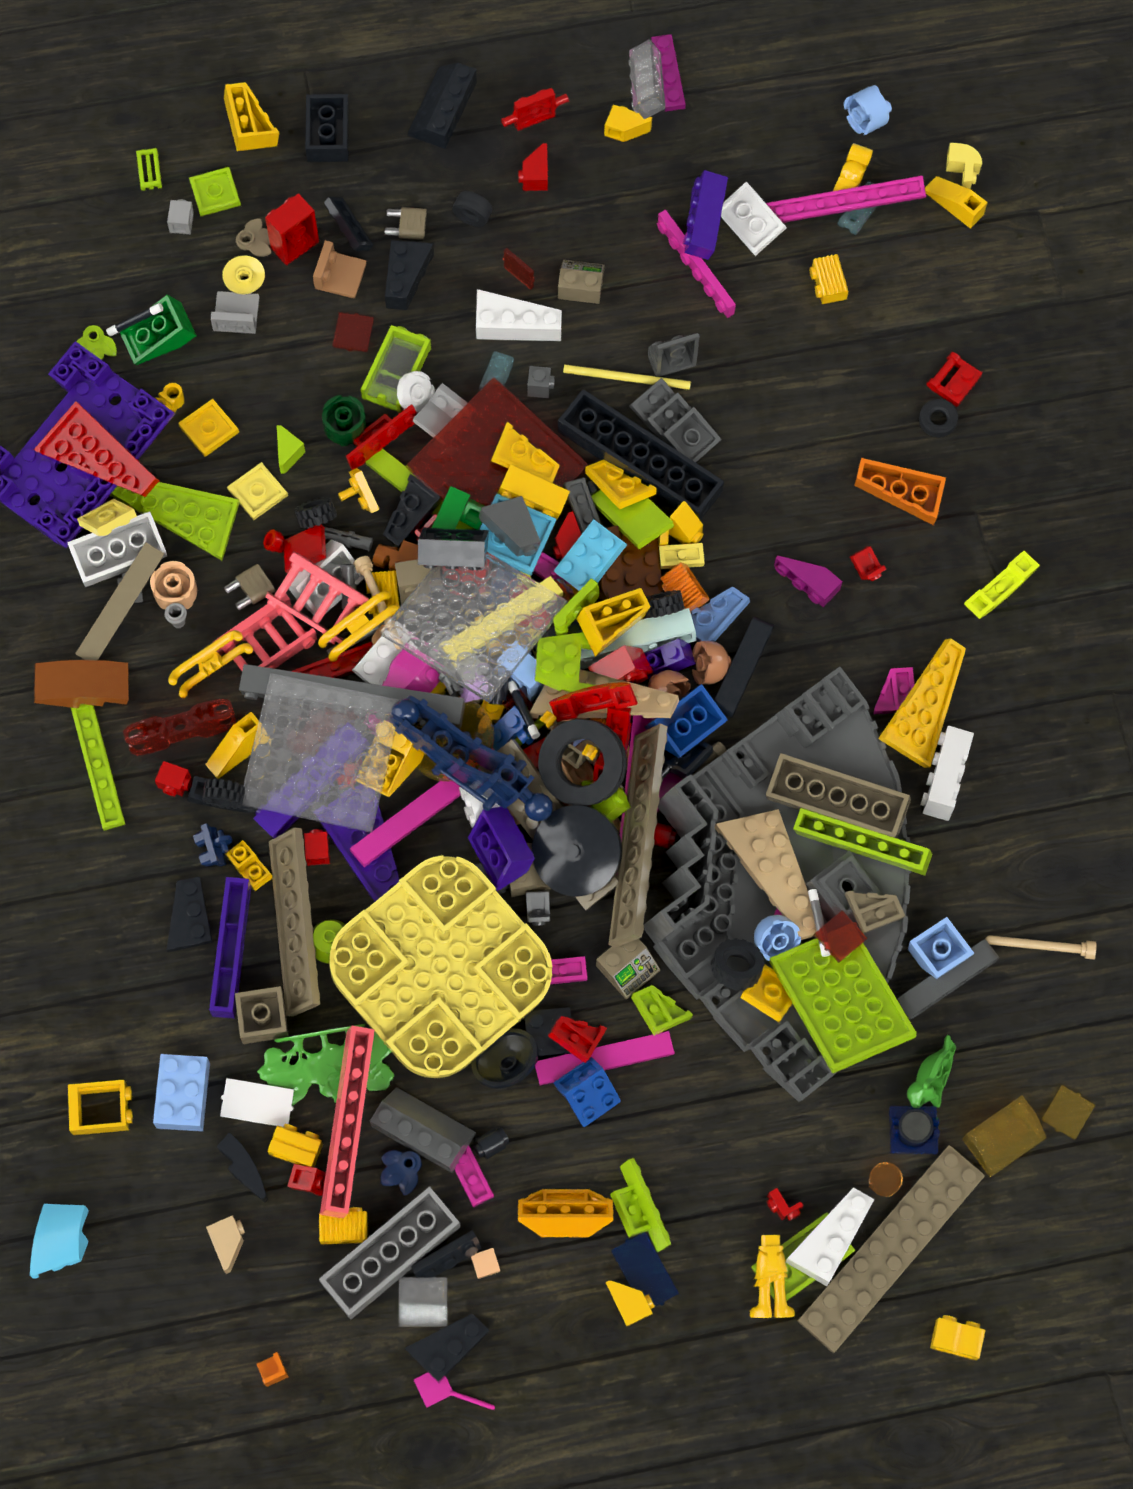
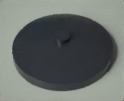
M582 805L565 806L553 811L550 817L543 820L538 826L532 842V852L535 858L533 863L540 878L554 891L575 897L590 895L607 886L616 875L622 859L621 838L613 822L599 810Z

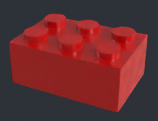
M299 193L294 197L288 198L283 205L271 210L265 217L270 247L286 266L319 243L315 211Z

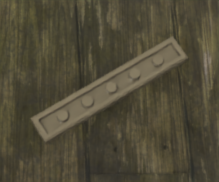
M145 542L75 653L84 660H98L163 558V552Z

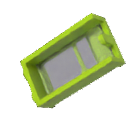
M391 325L362 385V399L401 413L403 408L397 397L399 380L406 373L421 370L428 353L431 351L430 339L423 334L411 333L404 327Z

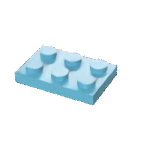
M593 519L555 568L554 572L579 591L591 578L598 583L627 544Z

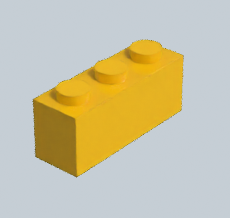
M511 464L498 491V494L508 499L522 496L527 507L556 518V520L570 491Z

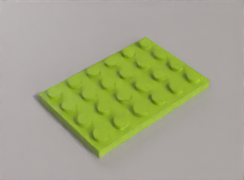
M852 923L827 933L830 956L822 957L818 938H815L773 956L769 961L832 1074L915 1038L917 1034Z

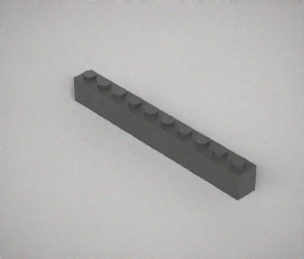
M247 664L243 666L239 691L244 695V698L250 700H257L260 697L266 698V701L270 703L286 701L288 705L301 707V704L310 705V708L315 710H323V707L331 708L332 712L345 714V711H350L359 717H367V714L376 715V718L386 721L392 715L391 711L394 703L398 700L406 699L410 695L420 701L424 698L428 702L427 706L440 714L444 712L448 716L447 720L460 729L465 708V700L460 697ZM419 716L417 722L424 726L427 722Z

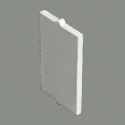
M227 1078L224 1095L221 1096L223 1102L220 1116L283 1127L284 1124H289L290 1113L294 1109L292 1106L294 1089Z

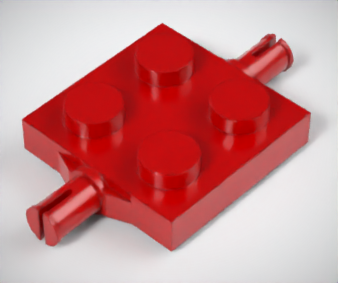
M550 88L540 90L529 97H522L514 102V112L512 115L501 118L502 124L506 127L514 123L517 131L555 117L556 108L561 104L569 102L568 96L564 94L555 98V93Z

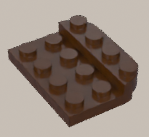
M618 526L606 528L625 542L627 546L599 580V600L602 599L604 601L642 588L646 597L663 592L662 580L660 579L661 566L658 537L638 549L619 531Z

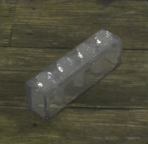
M650 39L630 49V59L628 60L631 69L629 76L632 82V88L630 89L633 95L632 108L644 119L665 109L661 52Z

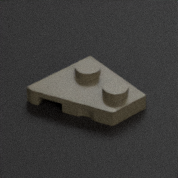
M854 891L845 893L862 934L905 917L896 895L854 893Z

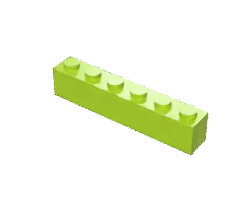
M800 808L793 828L797 835L847 851L850 850L853 853L924 876L933 855L928 848Z

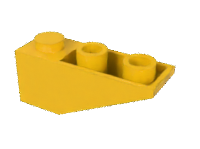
M937 176L925 187V192L928 196L969 228H972L985 213L987 202L971 189Z
M250 712L231 727L205 765L219 779L269 742L271 738L262 723Z

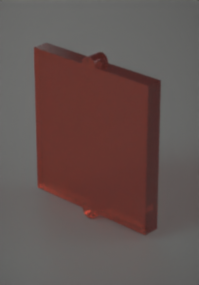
M506 248L503 257L504 268L531 290L534 287L535 281L534 270Z
M339 313L333 347L348 349L349 352L352 350L367 352L374 317L360 316L358 313L354 315Z
M843 911L839 912L814 933V936L824 946V950L829 951L838 963L867 940V937L857 927V923H853Z

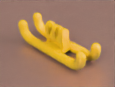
M382 591L374 595L320 637L318 645L321 648H325L327 643L345 628L351 633L349 637L331 650L329 653L330 661L335 662L343 651L391 615L401 612V607L395 604L383 610L370 621L365 616V613L378 603L390 599L391 594L388 591Z
M230 631L176 667L171 672L168 682L170 685H176L177 679L183 673L198 664L199 672L185 681L179 689V696L186 698L188 691L193 686L244 652L251 654L253 647L249 643H243L221 657L217 650L234 639L241 641L243 638L240 631Z

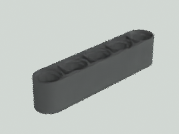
M986 939L971 948L974 955L938 979L932 975L897 999L909 1020L937 1003L999 959V956Z

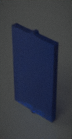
M645 1232L631 1240L626 1239L624 1244L611 1250L630 1287L642 1291L644 1296L649 1294L655 1307L658 1305L663 1306L665 1301L679 1294Z

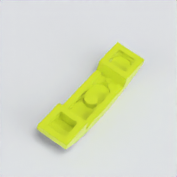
M1023 551L989 584L972 595L964 605L981 619L1020 587L1039 567V564Z

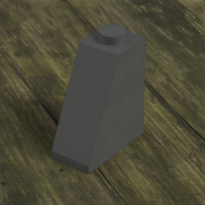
M522 496L481 507L480 521L504 542L517 557L522 555L531 556L537 552L541 541Z

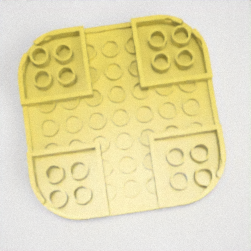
M436 856L421 862L382 897L349 921L336 935L330 951V972L339 991L372 1029H375L374 1032L408 1070L428 1078H443L464 1069L543 1000L552 978L551 957L541 939L527 923L524 924L498 894L495 886L473 863L460 857Z

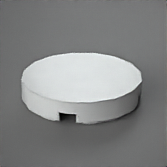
M412 371L404 374L399 380L397 397L404 410L412 404L418 414L433 397L435 389L429 381L431 379L425 373Z

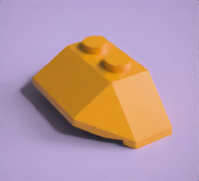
M542 1189L525 1199L518 1200V1221L541 1237H590L613 1221V1200L606 1199L589 1189Z

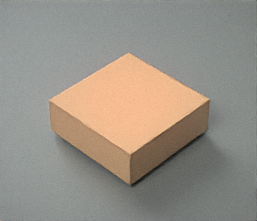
M493 1248L476 1253L471 1257L478 1279L500 1272Z

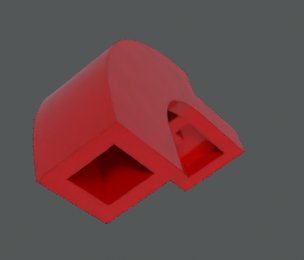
M615 706L609 707L607 709L606 726L618 735L627 754L632 723H630L632 708L616 709ZM600 752L594 766L593 782L603 772L604 758L602 752Z

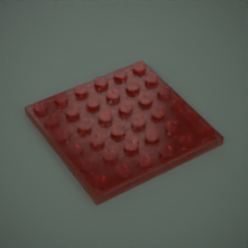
M493 377L406 465V468L426 487L439 495L442 502L450 486L470 494L469 500L473 499L484 506L491 505L508 471V468L491 461L507 422L513 426L512 429L517 433L523 434L528 438V442L535 448L541 449L560 465L553 484L564 488L563 484L575 480L588 464Z

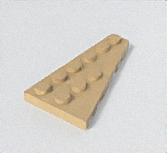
M580 669L579 673L580 683L601 685L626 682ZM630 683L638 702L637 705L628 707L632 708L631 715H642L644 718L672 717L679 703L678 695ZM544 685L530 711L532 718H539V715H543L546 710L553 713L549 702L569 692L564 690L560 692ZM608 708L581 713L577 718H607Z
M779 809L715 824L716 831L722 834L729 848L735 851L741 859V864L759 888L763 889L768 895L771 904L776 906L783 916L789 918L799 927L800 931L797 933L801 940L816 937L817 932L808 890Z

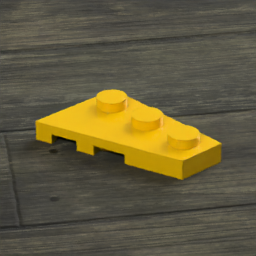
M507 422L491 461L508 469L511 464L553 483L560 465L541 449L535 448L528 442V438L523 434L517 433L512 429L513 426Z

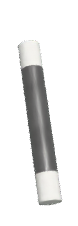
M812 889L808 891L821 955L822 957H827L831 953L817 889Z

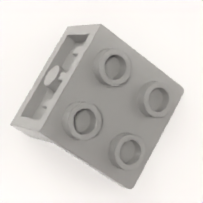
M217 292L215 312H211L213 331L256 334L259 294Z
M442 383L431 400L412 421L446 447L467 425L476 409Z

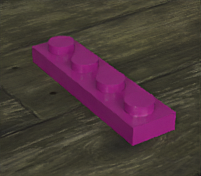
M672 34L651 37L665 111L685 109L686 104Z

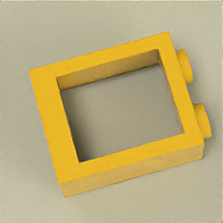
M125 1080L68 1085L70 1132L73 1135L129 1130V1123H133L132 1109H128V1100H132L131 1086H127ZM120 1091L121 1122L82 1126L81 1094Z

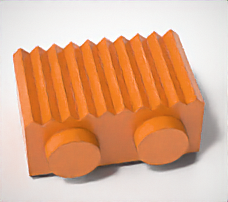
M680 562L660 578L664 583L662 588L665 592L681 591L685 609L689 608L690 613L710 600L687 564Z

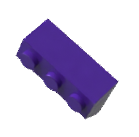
M495 807L491 808L490 811L482 810L468 839L497 891L526 874L535 858L508 808Z

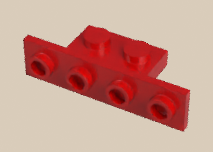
M411 404L393 419L384 414L367 427L359 437L354 439V445L357 447L346 455L350 468L353 470L362 466L406 429L413 426L415 423L412 420L417 415L415 407Z

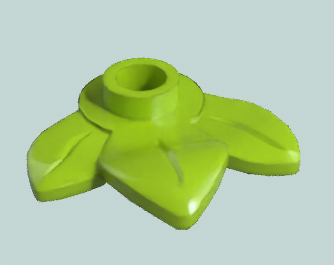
M95 325L87 327L83 332V337L76 341L101 360L104 354L107 356H116L117 354L113 339L105 336L103 330ZM92 332L97 333L95 339L89 337Z

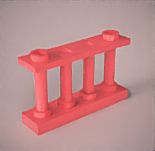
M295 551L289 557V560L292 561V568L274 595L267 592L265 596L269 599L267 603L274 608L279 609V607H282L323 634L328 629L319 623L337 595L340 596L343 593L349 598L347 599L348 604L334 626L352 613L355 607L358 608L359 605L369 600L368 597ZM304 569L311 573V579L292 607L282 601V598L298 573ZM323 581L330 585L328 588L330 591L311 619L300 611L318 583L321 584ZM337 634L329 642L332 644L336 642L341 643L343 638Z
M285 594L282 601L291 606L290 598ZM270 604L265 605L228 631H240L243 635L241 641H247L263 662L259 666L272 669L277 668L302 649L310 648L314 645L315 640H317L316 631L313 628L305 632L290 612L282 607L276 609ZM278 616H282L299 637L289 645L271 624L272 620ZM260 628L265 629L281 649L272 657L266 653L253 636L254 632ZM234 639L217 650L220 656L224 653L226 654L241 641ZM239 655L233 660L243 671V666L247 663Z

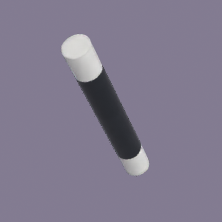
M158 303L106 329L107 334L113 336L162 312L163 306Z
M510 681L508 689L532 739H536L540 736V733L515 681Z

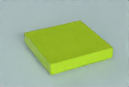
M229 167L189 177L200 216L241 206Z

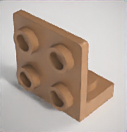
M325 240L313 275L315 289L356 298L367 265L366 260L338 254L337 251H334L333 242Z

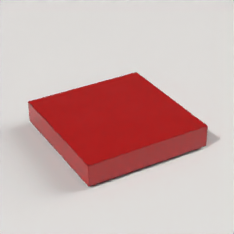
M322 524L315 525L283 540L285 572L287 574L292 568V561L289 560V557L293 551L314 564L326 559L325 528Z

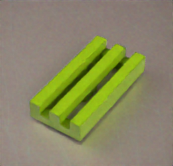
M157 148L136 151L141 190H146L145 188L148 187L154 189L156 186L162 188ZM150 154L154 156L157 181H153ZM141 155H145L149 182H145Z

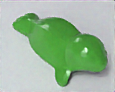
M949 1035L945 1037L943 1048L928 1056L922 1062L916 1081L907 1090V1097L913 1108H920L929 1101L935 1108L941 1105L942 1091L949 1077L956 1050V1045L952 1042Z

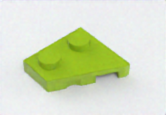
M653 985L633 993L631 997L654 1036L691 1019L693 1016L689 1010L685 1012L675 1005L676 1001L669 996L663 995Z

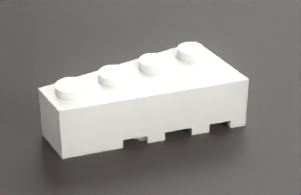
M477 289L476 339L561 341L562 310Z
M853 1188L787 1258L786 1263L827 1286L874 1199Z

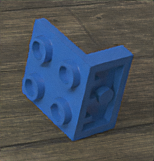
M592 1057L586 1063L582 1062L554 1082L555 1087L567 1099L583 1127H586L621 1102L604 1069Z

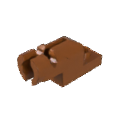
M403 540L398 550L397 547L379 544L373 556V565L384 569L389 564L390 571H396L395 563L418 559V545Z

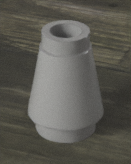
M180 603L170 604L165 610L167 621L176 628H181L185 625L186 608Z

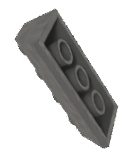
M397 1087L380 1103L370 1119L374 1129L451 1173L476 1134L473 1130Z

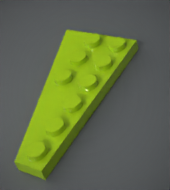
M158 482L146 497L119 486L110 494V496L141 514L150 511L156 523L223 561L239 507V499Z

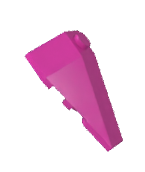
M405 645L391 662L389 673L382 686L430 693L440 682L438 678L439 673L430 659ZM370 715L365 726L376 736L383 720L377 719L376 715Z

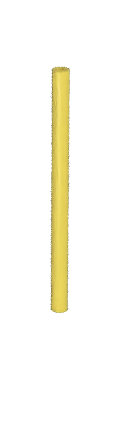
M565 364L563 373L650 385H654L662 378L669 387L690 390L691 381Z

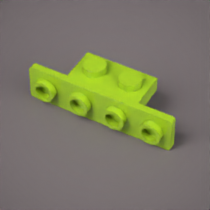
M631 1158L620 1166L628 1187L616 1190L610 1195L628 1237L648 1231L656 1251L660 1252L671 1245L669 1234L664 1228L660 1219V1213L653 1203L650 1190L643 1180L640 1167L636 1164L635 1159Z

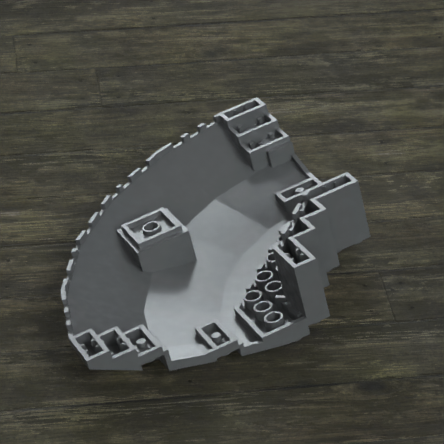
M838 667L824 677L820 682L804 692L800 697L788 704L775 716L732 746L693 776L690 774L660 798L659 810L681 838L666 851V854L678 870L662 882L675 901L644 924V930L655 943L653 948L696 1000L701 999L713 1015L714 1020L744 1052L751 1049L763 1065V1070L798 1102L806 1098L837 1072L832 1074L793 1004L782 1020L777 1022L740 998L744 990L727 988L725 985L720 984L717 978L713 976L711 964L719 944L728 939L738 938L752 942L756 946L754 943V931L762 919L774 915L777 908L771 904L768 895L763 889L759 888L741 864V859L735 851L731 850L726 844L727 841L722 834L716 831L715 824L779 809L807 890L817 889L826 934L852 923L888 984L896 966L895 962L898 953L902 949V941L905 933H907L908 916H906V910L910 898V886L908 884L909 874L912 871L853 853L850 850L847 851L797 835L793 828L800 810L770 801L766 797L780 753L902 793L898 772L893 761H890L885 751L887 748L885 743L878 739L879 735L876 730L878 726L876 721H872L868 709H870L869 705L841 667ZM794 710H798L799 713H800V716H797V715L794 713ZM736 753H740L742 755V759H738ZM905 816L898 839L911 843L910 837H907L905 825L907 824V819ZM842 882H849L854 893L896 895L905 917L862 934L845 896L846 892L842 888ZM818 936L801 940L800 945L818 938ZM729 957L727 959V966L735 971L744 972L749 968L748 962L742 958ZM763 958L764 964L772 968L769 961L766 958ZM712 997L718 1000L717 1005L712 1003ZM763 1048L768 1050V1055H764Z

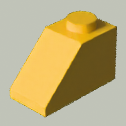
M683 501L670 516L674 527L669 529V535L682 544H695L703 537V524L690 506Z
M611 1280L606 1282L626 1326H630L653 1314L651 1309L655 1306L649 1294L644 1296L642 1291Z

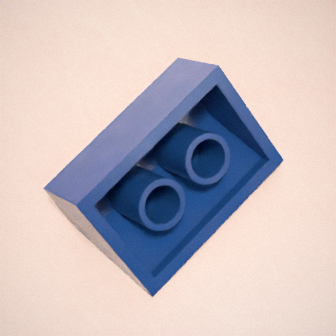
M701 684L679 699V703L671 718H654L644 728L648 730L658 724L667 726L665 750L680 758L728 719Z

